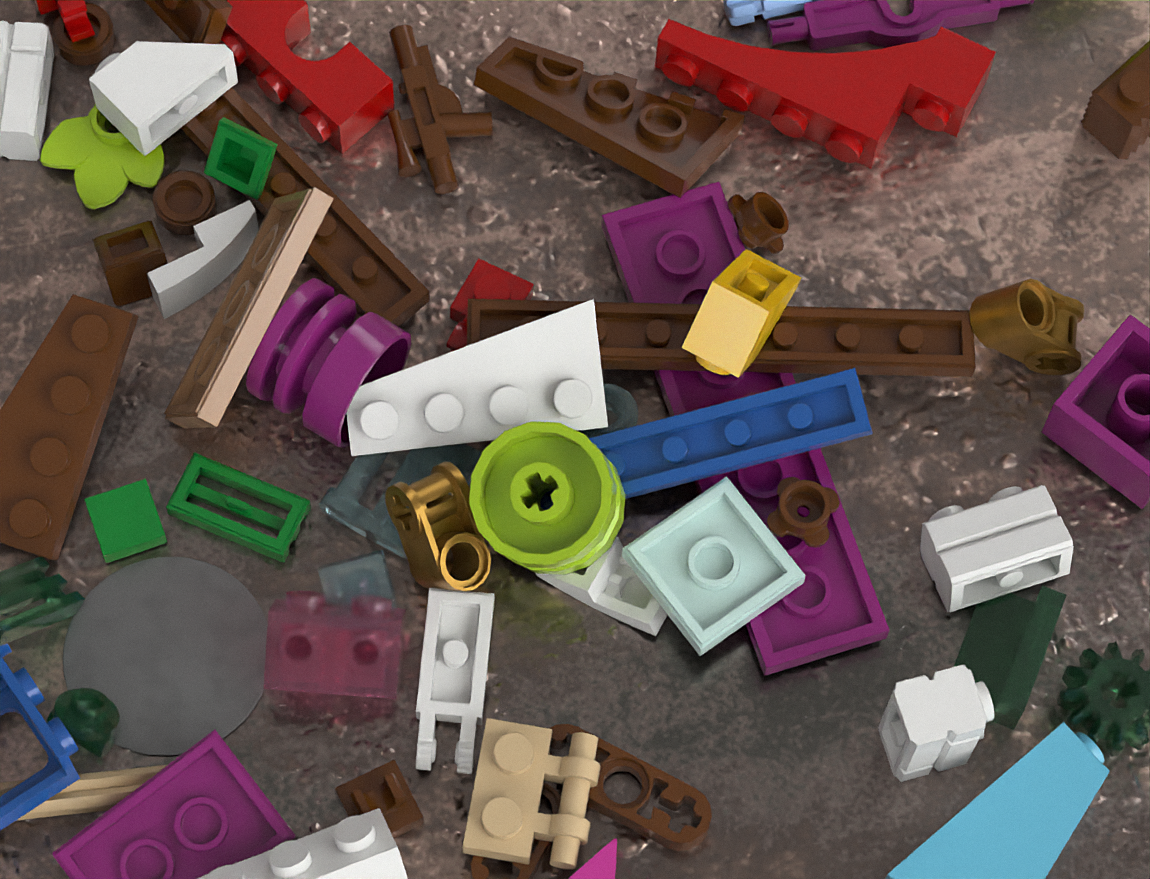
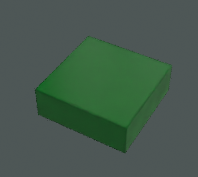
M146 479L84 499L106 563L168 543Z

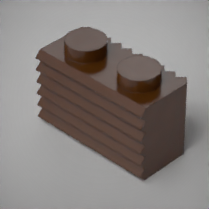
M1150 40L1091 92L1092 96L1087 103L1086 113L1083 114L1084 118L1081 120L1083 127L1118 159L1128 160L1130 153L1136 152L1138 146L1144 145L1147 137H1150Z

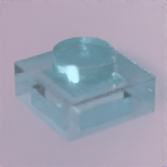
M383 550L320 565L318 573L335 632L399 615L400 610Z

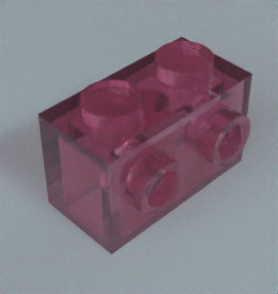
M314 591L286 592V600L276 599L268 611L263 689L386 699L397 698L401 687L406 609L391 608L392 600L379 596L352 597V605L325 603L326 595Z

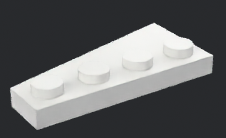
M594 299L361 385L346 413L351 456L495 440L506 430L531 421L558 422L576 431L608 427Z

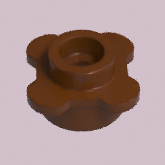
M757 192L748 200H745L739 194L729 198L728 207L735 215L733 219L738 229V236L744 245L750 249H755L757 246L767 248L772 254H778L783 250L784 243L781 236L788 231L789 222L784 209L776 199L765 192Z
M796 477L783 479L777 487V494L780 497L777 509L771 512L767 518L768 529L777 537H783L788 534L801 538L807 546L812 548L824 545L830 536L827 528L830 514L836 512L840 504L837 493L833 489L824 488L814 481L800 480ZM805 507L809 510V515L801 517L798 515L797 510Z

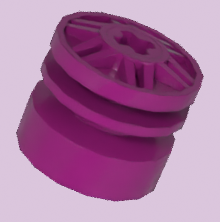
M312 278L303 283L286 300L272 319L250 362L246 386L247 391L260 400L270 401L273 399L274 408L282 413L290 414L305 403L302 413L303 426L337 447L346 448L350 445L346 413L353 397L361 385L404 369L412 345L411 334L373 312L366 313L353 323L356 314L355 301L343 294L335 297L333 287L319 279Z

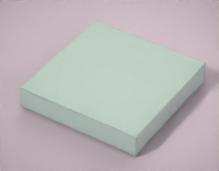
M727 476L622 548L623 558L699 656L804 583L806 576Z

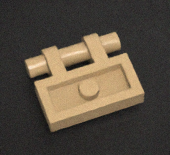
M487 718L464 836L463 853L529 865L533 840L538 839L553 842L550 865L561 869H575L580 845L587 844L591 823L585 819L590 787L597 785L601 765L595 761L598 737L588 733H573L569 755L564 757L549 755L552 729ZM544 781L563 784L558 814L538 813Z

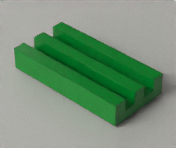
M194 452L166 509L168 515L284 563L289 554V546L292 540L295 541L300 532V524L303 518L306 519L311 510V503L308 499ZM199 475L283 509L289 512L286 520L253 507L246 502L198 484L196 480ZM191 497L278 534L277 538L268 536L187 502L186 499Z

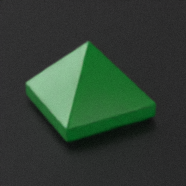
M223 117L219 120L203 173L258 200L262 195L278 144Z

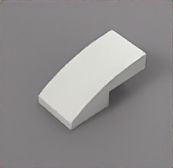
M250 200L193 226L198 250L147 273L153 299L164 319L185 309L205 296L227 278L243 261L259 230L256 210Z
M619 537L615 538L611 548L591 566L565 575L536 573L541 579L577 600L654 636L657 635L668 615L623 558L622 548L624 547Z

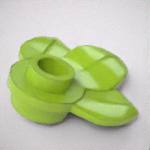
M96 104L88 116L62 121L45 141L40 156L43 166L75 170L74 180L77 192L82 203L88 209L102 208L115 202L124 193L129 181L143 187H156L165 166L164 152L161 145L144 157L121 132H108L109 127L113 124L96 108Z

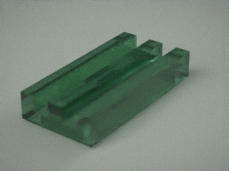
M42 556L0 572V615L8 617L20 612L28 604L43 598L47 601V603L1 620L0 646L74 616L85 601V598L78 591L67 595L63 592L68 581L59 573L51 577L45 575L50 564Z

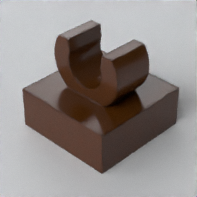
M395 759L335 788L336 797L347 818L380 808L393 838L424 824V817Z

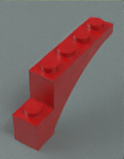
M668 19L657 38L655 67L662 70L670 80L679 85H694L715 95L722 104L732 110L739 112L749 111L770 121L778 131L787 136L795 138L802 136L825 147L833 157L842 162H857L871 169L902 112L912 116L920 126L935 132L944 131L957 137L988 80L996 51L941 26L936 36L877 50L842 53L790 52L749 46L708 35Z

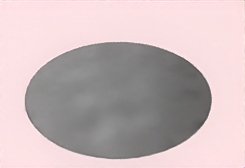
M157 557L142 560L125 566L102 580L90 591L76 610L69 624L63 648V671L67 690L77 711L86 723L106 740L119 747L141 754L156 756L183 754L214 729L222 739L234 731L249 716L261 698L267 684L272 660V645L268 624L262 609L249 590L239 580L219 567L186 557Z

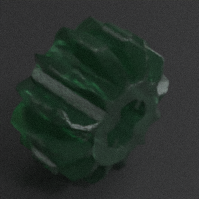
M1116 641L1107 645L1103 657L1091 647L1084 650L1079 657L1080 666H1067L1061 678L1068 688L1061 690L1057 696V706L1073 711L1064 723L1072 731L1084 728L1088 732L1087 736L1095 744L1100 739H1104L1111 757L1121 754L1125 742L1135 750L1140 751L1150 741L1148 734L1150 732V669L1145 671L1140 666L1144 660L1145 653L1143 648L1136 649L1129 659H1124ZM1106 690L1118 693L1115 701L1124 699L1126 703L1122 709L1109 705L1113 700L1112 697L1104 700L1102 696Z

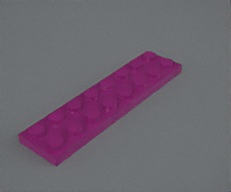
M720 182L688 190L681 198L673 194L602 215L601 226L628 301L632 303L702 304L712 281L745 250L738 236V229ZM654 370L670 417L796 384L792 373L743 372L738 378L732 374L721 375L711 371ZM821 448L694 481L700 495L727 476L766 527L768 515L777 509L780 499L777 494L778 484L787 477L814 481L824 488L833 489L837 493ZM841 501L838 510L830 514L827 523L830 536L824 545L812 548L807 546L801 538L788 534L783 537L774 535L806 576L802 585L746 623L764 676L883 640L888 636L889 627ZM801 507L797 510V513L801 517H807L809 510Z

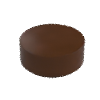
M92 3L85 4L87 16L95 32L93 36L72 43L60 13L53 22L52 35L56 49L64 60L74 65L89 66L101 62L111 53L115 44V32L109 14L100 6Z
M189 170L170 173L157 184L154 190L153 204L156 217L166 230L174 234H195L193 226L214 217L216 214L217 203L213 186L200 173Z

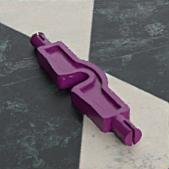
M820 0L805 3L802 16L774 21L767 20L768 38H770L769 43L771 46L807 39L808 46L813 51L865 42L887 48L936 36L941 26L951 29L994 22L997 20L1000 8L1033 4L1034 0H909L911 14L907 16L896 15L891 10L887 0Z

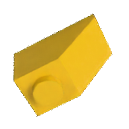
M745 249L712 281L682 348L696 355L697 362L707 370L721 375L732 374L739 378L756 359L802 278Z

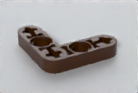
M556 724L548 728L552 729L550 747L555 750H561L566 743H571L573 733L591 734L571 724ZM598 737L595 761L601 766L597 785L590 787L587 806L666 848L675 851H686L700 845L708 834L712 819L711 805L706 796L695 787ZM616 771L630 772L638 778L642 791L636 800L626 804H619L607 797L603 788L604 781L610 774ZM544 783L541 799L548 803L552 810V815L558 814L561 796L549 784ZM556 783V788L562 790L563 784ZM656 786L664 790L659 796L658 804L672 811H678L682 804L690 805L693 808L692 820L698 826L694 828L685 825L680 833L674 832L669 828L671 817L656 807H653L651 819L641 816L640 814L649 804L652 788ZM534 839L532 847L536 848L531 854L529 865L512 862V872L518 876L516 879H533L553 842ZM473 855L471 879H489V869L484 864L487 860L492 863H499L501 860Z

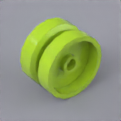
M531 421L504 431L483 450L471 474L469 505L478 531L498 553L538 574L565 575L591 566L611 548L624 521L625 492L616 467L585 434L558 422ZM554 490L551 494V500L554 505L544 510L541 507V499L545 493Z

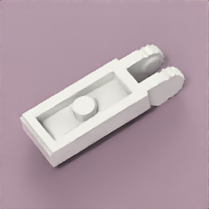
M429 588L416 705V719H420L416 769L431 771L437 749V741L435 740L436 721L461 723L460 740L456 743L455 750L457 773L472 774L477 725H482L494 593Z

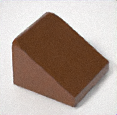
M148 220L92 239L112 299L117 306H123L153 296L147 273L168 263L152 221Z

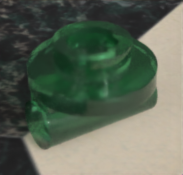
M91 688L71 689L60 694L46 723L58 716L76 744L101 759L104 758L115 742L116 736L114 733L120 720V714L115 704L102 692Z

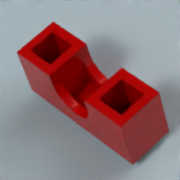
M227 0L232 9L219 44H225L233 52L235 66L243 63L256 75L257 84L271 101L278 105L285 102L298 114V120L304 130L318 143H323L327 140L336 150L344 154L384 119L390 111L395 109L393 80L351 42L347 43L333 56L319 61L306 60L292 52L295 46L311 33L308 4L305 0Z

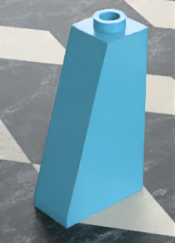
M1063 722L889 872L885 879H1045L1110 772L1103 764L1105 759L1101 750L1087 735L1082 732L1074 734Z

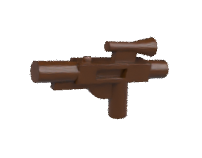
M399 25L390 30L389 36L401 73L402 83L398 85L401 94L406 95L412 118L401 120L398 110H392L387 114L397 146L398 175L400 177H411L421 172L422 167L412 151L421 148L435 192L437 194H447L456 190L459 184L446 138L493 136L492 111L463 113L460 101L455 93L449 88L439 85L428 46H417L412 26Z

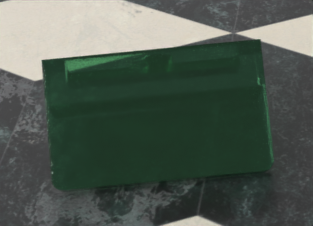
M1042 585L1034 602L1009 593L976 605L953 667L964 664L968 670L971 669L975 683L981 681L985 683L994 708V720L992 722L1012 730L1015 729L1026 708L1066 599V594Z

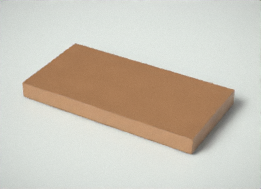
M313 187L274 199L164 413L166 415L165 419L183 429L218 426L334 199L333 197Z

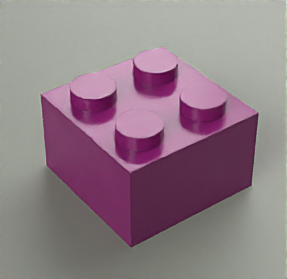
M1130 314L1055 401L1041 433L1141 509L1150 501V328Z

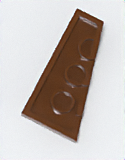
M510 36L477 67L474 86L679 198L690 189L738 137L745 119V115L724 109L721 117L695 109L696 99L673 91L669 99L636 89L638 79L614 72L613 75L600 76L585 72L584 63L581 60Z
M73 294L0 409V543L58 561L139 316Z

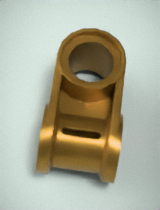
M1031 278L982 294L973 300L970 308V323L978 340L987 348L995 349L1025 364L1031 371L1040 374H1071L1078 371L1082 366L1081 353L1076 350L1077 323L1081 322L1084 318V305L1080 301L1063 296L1046 287L1040 281Z
M447 461L434 466L429 476L408 485L398 482L389 486L385 492V503L392 523L398 531L409 563L410 572L415 581L425 588L468 591L476 589L487 578L491 566L490 550L482 534L477 529L469 505L470 488L460 470ZM449 549H451L454 558L453 568L450 573L447 571L445 563Z

